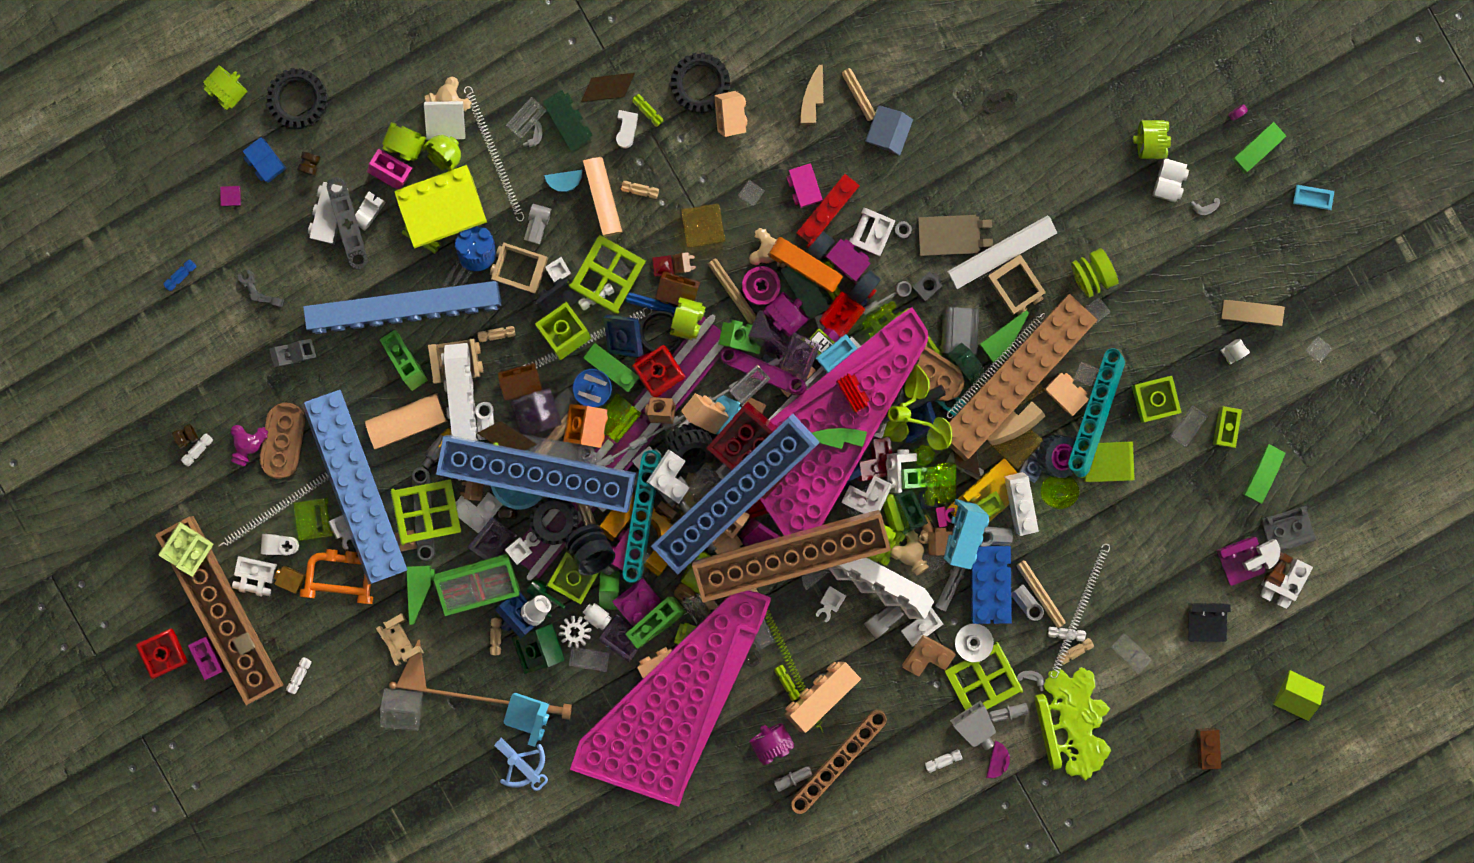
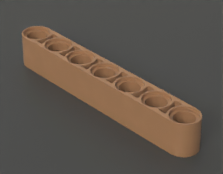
M876 709L870 712L791 800L794 812L797 814L805 813L885 726L887 719L883 711ZM875 714L883 716L881 723H873L872 718ZM861 729H869L870 735L867 738L860 737L859 732ZM851 742L857 745V749L854 752L846 750V746ZM842 757L844 759L843 765L835 766L833 764L834 759ZM823 771L831 773L829 780L825 781L820 778ZM811 785L818 787V792L814 795L807 792L808 787ZM799 799L805 802V806L801 809L794 806L795 802Z

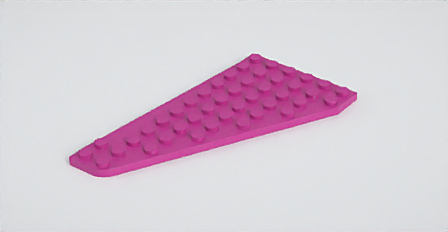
M913 307L892 320L833 370L806 390L804 394L800 395L769 420L778 428L791 414H794L811 433L835 428L856 429L867 432L863 447L844 442L842 449L818 443L813 450L794 466L765 500L762 497L760 498L784 536L823 524L927 345L928 331ZM847 373L850 375L855 374L860 383L857 386L860 392L865 391L870 400L867 403L868 406L857 411V413H854L836 382L837 379L840 380V377L847 376Z

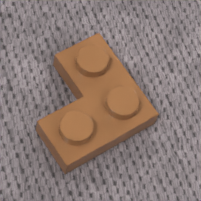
M922 635L902 666L909 672L920 676L929 662L946 670L956 654L949 648Z

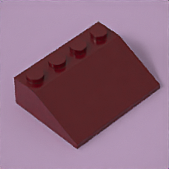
M747 402L710 443L707 449L732 471L777 427ZM784 475L772 488H770V489L762 496V498H763L764 500H765V499L770 495V493L778 486V484L786 477V475Z

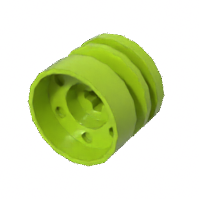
M1102 248L1089 253L1090 263L1084 257L1079 258L1080 264L1077 260L1071 262L1075 281L1087 298L1094 296L1093 290L1096 294L1100 293L1099 283L1105 289L1119 283L1114 267Z

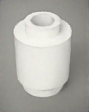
M589 603L583 611L585 614L584 619L597 629L603 630L612 619L608 616L609 613L596 603L593 606Z

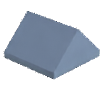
M878 106L865 142L900 155L913 119L901 111Z

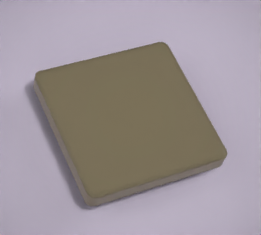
M248 632L232 640L240 655L255 648Z

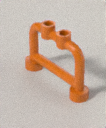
M326 549V553H316L310 557L307 563L304 589H300L299 597L315 598L316 591L358 595L357 603L373 604V597L370 596L371 584H368L365 574L363 588L313 583L314 568L317 561L324 560L361 565L357 552L346 551L345 555H340L338 550Z

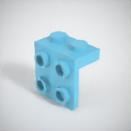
M513 693L507 708L504 724L531 733L528 745L535 747L537 740L541 741L545 730L542 729V726H546L549 714H546L549 704Z

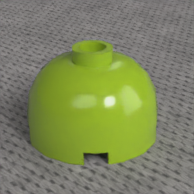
M436 135L423 145V151L427 150L429 153L427 155L428 159L442 171L445 168L448 171L454 170L461 159L459 143L452 136Z

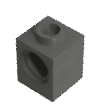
M929 272L912 289L925 302L942 287L940 284L942 280L935 272L933 274ZM929 280L933 283L931 291L924 289V281Z

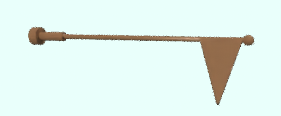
M420 640L417 641L415 647L421 646ZM420 652L409 658L398 683H389L390 689L400 688L509 705L510 702L427 689L423 658ZM564 704L563 707L549 705L547 713L562 715V719L570 720L572 705Z

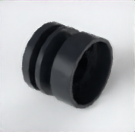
M588 524L573 531L566 539L565 546L580 574L594 575L608 568L615 559V552L607 541V537L600 525Z

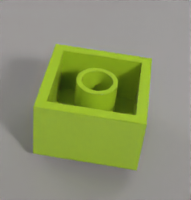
M567 302L535 323L540 334L559 360H562L592 339L588 330Z
M1172 376L1132 385L1141 423L1182 413Z
M567 551L547 586L582 604L599 573L594 575L580 574L573 558Z

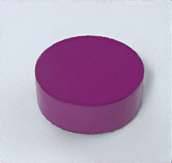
M1242 104L1231 111L1228 116L1234 121L1244 115L1248 109Z

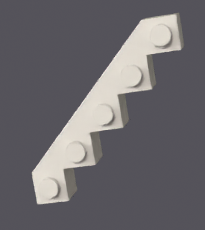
M468 343L445 345L444 353H441L442 365H445L446 380H444V389L448 394L449 407H447V417L450 419L452 433L450 436L479 441L476 427V407L473 399L474 383L470 371L471 355Z
M868 558L829 568L837 580H852L861 593H876L885 606H901L909 619H925L934 603L926 589Z

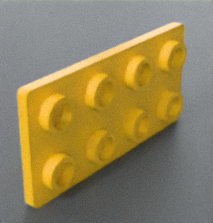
M1002 459L962 494L958 500L976 503L996 491L1005 507H1007L1009 499L1004 476L1017 474V472L1006 459ZM954 501L947 509L955 508V511L950 513L956 517L958 506L954 505ZM1001 510V511L997 512L996 514L992 515L991 517H989V522H990L992 519H994V518H995L1000 512H1002L1003 510Z

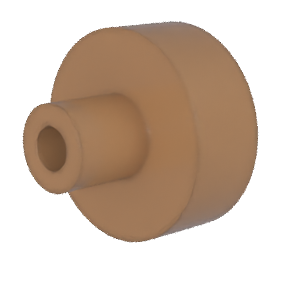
M679 584L674 591L675 597L682 602H690L695 594L694 590L685 584Z

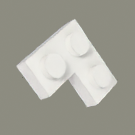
M668 450L647 481V483L678 504L690 488L675 478L685 460Z
M874 476L866 493L850 485L841 503L863 514L881 510L893 484Z
M490 492L487 493L477 507L468 499H464L462 495L456 501L458 517L479 534L503 506Z
M931 607L925 619H916L902 629L901 632L913 647L922 635L928 636L942 626L943 623Z

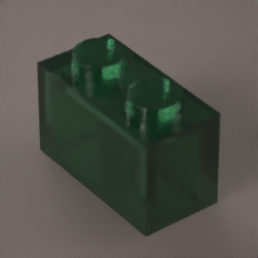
M962 342L947 354L954 365L961 370L963 377L970 385L977 388L978 386L974 383L981 376L986 381L983 373H987V371L973 352Z
M913 489L894 496L904 526V531H902L904 535L928 524Z

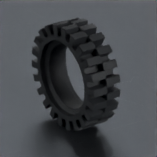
M703 52L701 54L692 53V55H687L683 60H680L673 69L671 90L675 100L685 110L700 114L710 113L715 109L714 95L703 101L690 98L683 89V78L691 68L706 66L713 70L718 78V88L714 94L718 95L729 92V73L724 63L717 57L715 58L713 55H707Z
M290 68L288 71H282V74L278 73L275 80H271V86L267 88L268 95H266L268 103L266 104L270 114L275 120L288 128L306 129L308 128L307 126L315 125V122L321 119V115L325 114V107L328 105V95L321 80L310 71L301 68ZM296 81L308 84L314 92L312 108L301 116L288 115L280 105V94L283 88L289 83Z

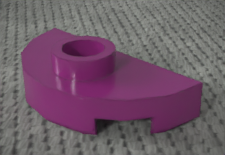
M996 740L994 741L986 778L1001 776L1007 771L1010 764L1008 750L1002 743Z

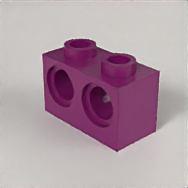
M209 636L188 645L204 680L226 670Z

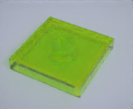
M616 393L604 408L607 409L608 416L604 433L618 443L641 415V412Z

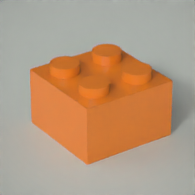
M570 404L563 442L601 448L605 438L604 428L608 420L607 409Z

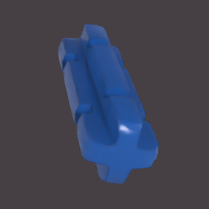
M190 259L187 260L183 267L181 266L170 276L171 279H167L163 283L164 287L172 291L176 284H179L189 275V272L196 268L195 263Z

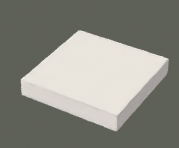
M463 101L424 102L427 140L436 135L465 139Z

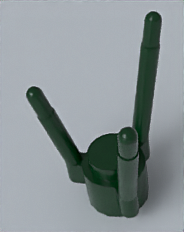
M534 580L527 589L531 600L542 595L560 608H565L563 604L547 594L546 589L562 596L565 595L547 586L543 581L538 582ZM548 612L547 616L551 618L552 615Z

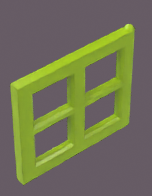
M599 235L572 284H569V288L611 312L619 314V308L646 261ZM601 246L617 253L608 270L593 262ZM621 256L636 264L627 280L612 273ZM588 269L603 276L595 293L580 285ZM608 279L623 287L614 303L599 296Z
M451 479L399 490L391 489V497L402 546L409 542L461 532ZM445 488L448 505L429 508L426 492ZM418 494L421 510L403 514L400 497ZM449 510L452 526L433 530L430 513ZM423 515L426 532L407 535L404 518Z
M998 642L994 643L990 655L995 653L1003 668L988 676L985 675L979 662L967 660L944 670L965 710L972 706L965 693L980 685L983 686L989 700L983 702L986 710L1019 692L1023 693V689ZM972 665L979 680L962 688L955 674ZM1006 673L1013 687L996 695L989 680Z

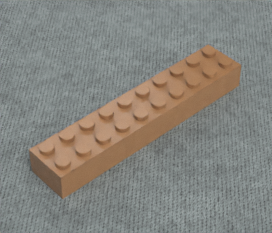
M1071 294L1067 295L1020 347L1013 352L1008 360L999 367L996 373L986 381L984 386L949 421L952 429V441L949 447L964 461L968 460L1097 321Z
M875 510L692 561V567L701 599L704 603L891 551L881 512L880 510Z
M194 516L180 521L205 538ZM178 523L155 535L162 548ZM210 549L193 577L170 563L245 705L283 686L278 673L213 551ZM248 632L255 648L240 655L232 640Z

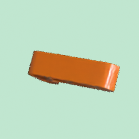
M782 237L777 238L767 254L776 262L784 263L831 293L835 291L843 278L840 273Z

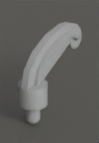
M538 120L532 121V125L535 126L533 139L523 143V146L533 147L540 143L542 139V126Z
M1218 198L1214 199L1213 204L1201 207L1194 201L1191 202L1194 211L1199 215L1212 213L1220 204Z
M1023 671L1018 674L1017 679L1019 681L1023 678L1035 680L1040 691L1044 690V679L1038 672Z

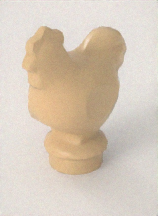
M455 77L447 78L445 84L439 88L436 95L433 93L425 95L426 102L463 101L465 112L471 108L472 104L469 98L461 99L458 97L456 91L459 82Z
M759 228L755 231L754 237L759 239L761 245L749 257V261L753 265L775 261L767 254L776 239L772 238L766 232V229ZM777 262V267L785 268L786 265L784 263L780 264Z
M908 530L905 534L907 544L905 546H894L890 554L892 558L899 559L902 563L912 566V572L918 576L926 571L929 566L927 561L922 560L924 547L919 542L918 534L914 530Z

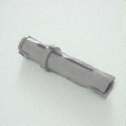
M954 566L953 570H950V577L935 607L947 611V607L960 580L964 578L963 574L966 568Z

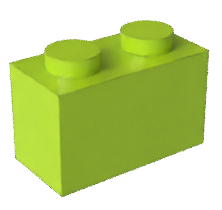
M1219 407L1213 445L1236 448L1242 409Z

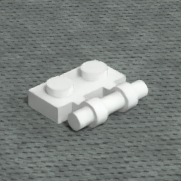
M238 556L234 575L240 576L241 582L233 581L232 588L238 589L239 592L243 593L246 591L256 593L257 596H270L272 589L266 588L264 585L265 582L273 583L277 564ZM248 578L258 580V585L248 584Z

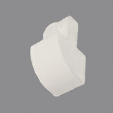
M1272 539L1256 547L1259 555L1242 564L1245 570H1251L1252 572L1261 569V564L1263 563L1266 568H1272L1280 557V547L1277 540Z

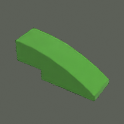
M1273 122L1232 160L1245 174L1278 145L1286 135Z
M835 428L812 432V434L819 443L842 449L844 442L863 447L867 432L856 429Z
M1268 444L1251 474V479L1242 495L1262 504L1277 475L1285 452Z

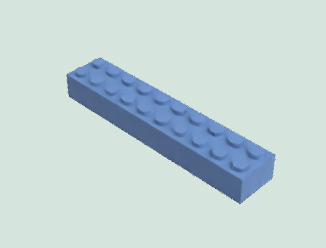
M492 281L303 307L306 329L315 334L327 333L326 329H331L334 332L346 330L345 327L348 326L353 329L365 328L364 324H370L372 327L384 325L383 322L389 321L391 324L403 323L402 319H408L410 322L422 320L421 317L427 316L429 319L441 318L440 314H446L448 317L458 316L461 311H465L467 314L479 313L478 309H485L486 312L498 310L497 307L502 306L499 283Z
M341 390L304 402L302 407L368 584L407 571Z
M791 414L651 547L679 574L813 450L819 441L794 414Z
M449 435L443 436L436 475L625 513L629 511L636 477L634 472Z

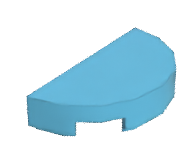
M583 170L544 176L551 188L558 192H568L574 190L579 185Z

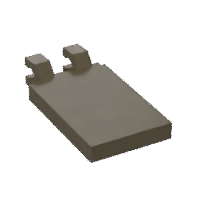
M976 215L918 217L920 256L977 254L980 248L993 246V239H980V229L992 228V219L979 220V217H976Z

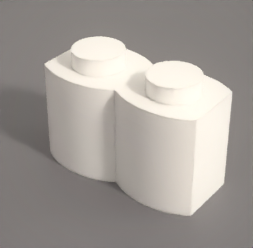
M1166 158L1163 159L1152 196L1171 202L1181 199L1183 194L1181 184L1183 180L1186 181L1189 170L1186 169L1187 164Z

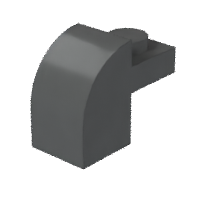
M311 339L269 349L274 367L289 366L316 358Z

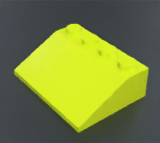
M467 165L394 191L414 248L487 223Z

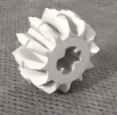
M573 615L571 616L572 623L566 618L564 621L568 626L560 625V628L565 631L559 632V636L566 635L562 643L569 640L568 647H571L572 643L575 642V648H579L578 641L582 645H586L583 637L586 639L591 638L590 635L585 634V632H591V628H584L589 622L585 621L581 624L583 619L581 616L578 618V622H576ZM572 627H575V629L579 628L578 637L571 635Z

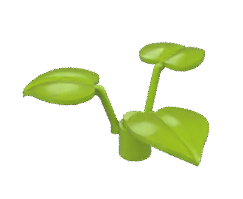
M914 365L905 383L906 396L912 399L901 403L900 406H893L889 409L888 418L890 421L887 422L883 437L889 436L891 441L901 442L906 439L909 433L906 423L913 422L930 427L927 433V440L933 449H948L952 441V429L949 422L941 417L935 418L933 424L912 419L911 411L906 407L914 403L916 399H924L930 389L929 379L919 365Z

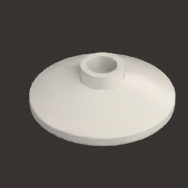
M968 624L962 627L956 635V650L967 661H982L990 655L993 649L992 634L986 627L980 624ZM972 639L977 640V644L975 646H972L970 644V641Z

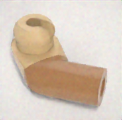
M924 515L918 519L923 527L919 536V542L927 544L928 532H934L935 529L927 515Z

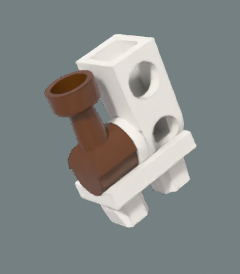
M1280 551L1278 563L1272 571L1266 574L1265 579L1261 583L1263 588L1260 596L1271 601L1274 593L1277 592L1281 595L1276 604L1287 609L1292 600L1296 601L1313 567L1293 559V557ZM1286 563H1291L1288 574H1283Z

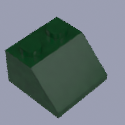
M552 624L529 631L522 638L519 636L512 638L524 674L564 661Z

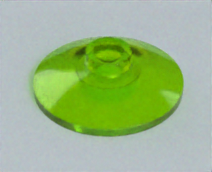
M1050 476L1041 486V497L1052 508H1068L1077 501L1079 486L1070 476L1066 478Z

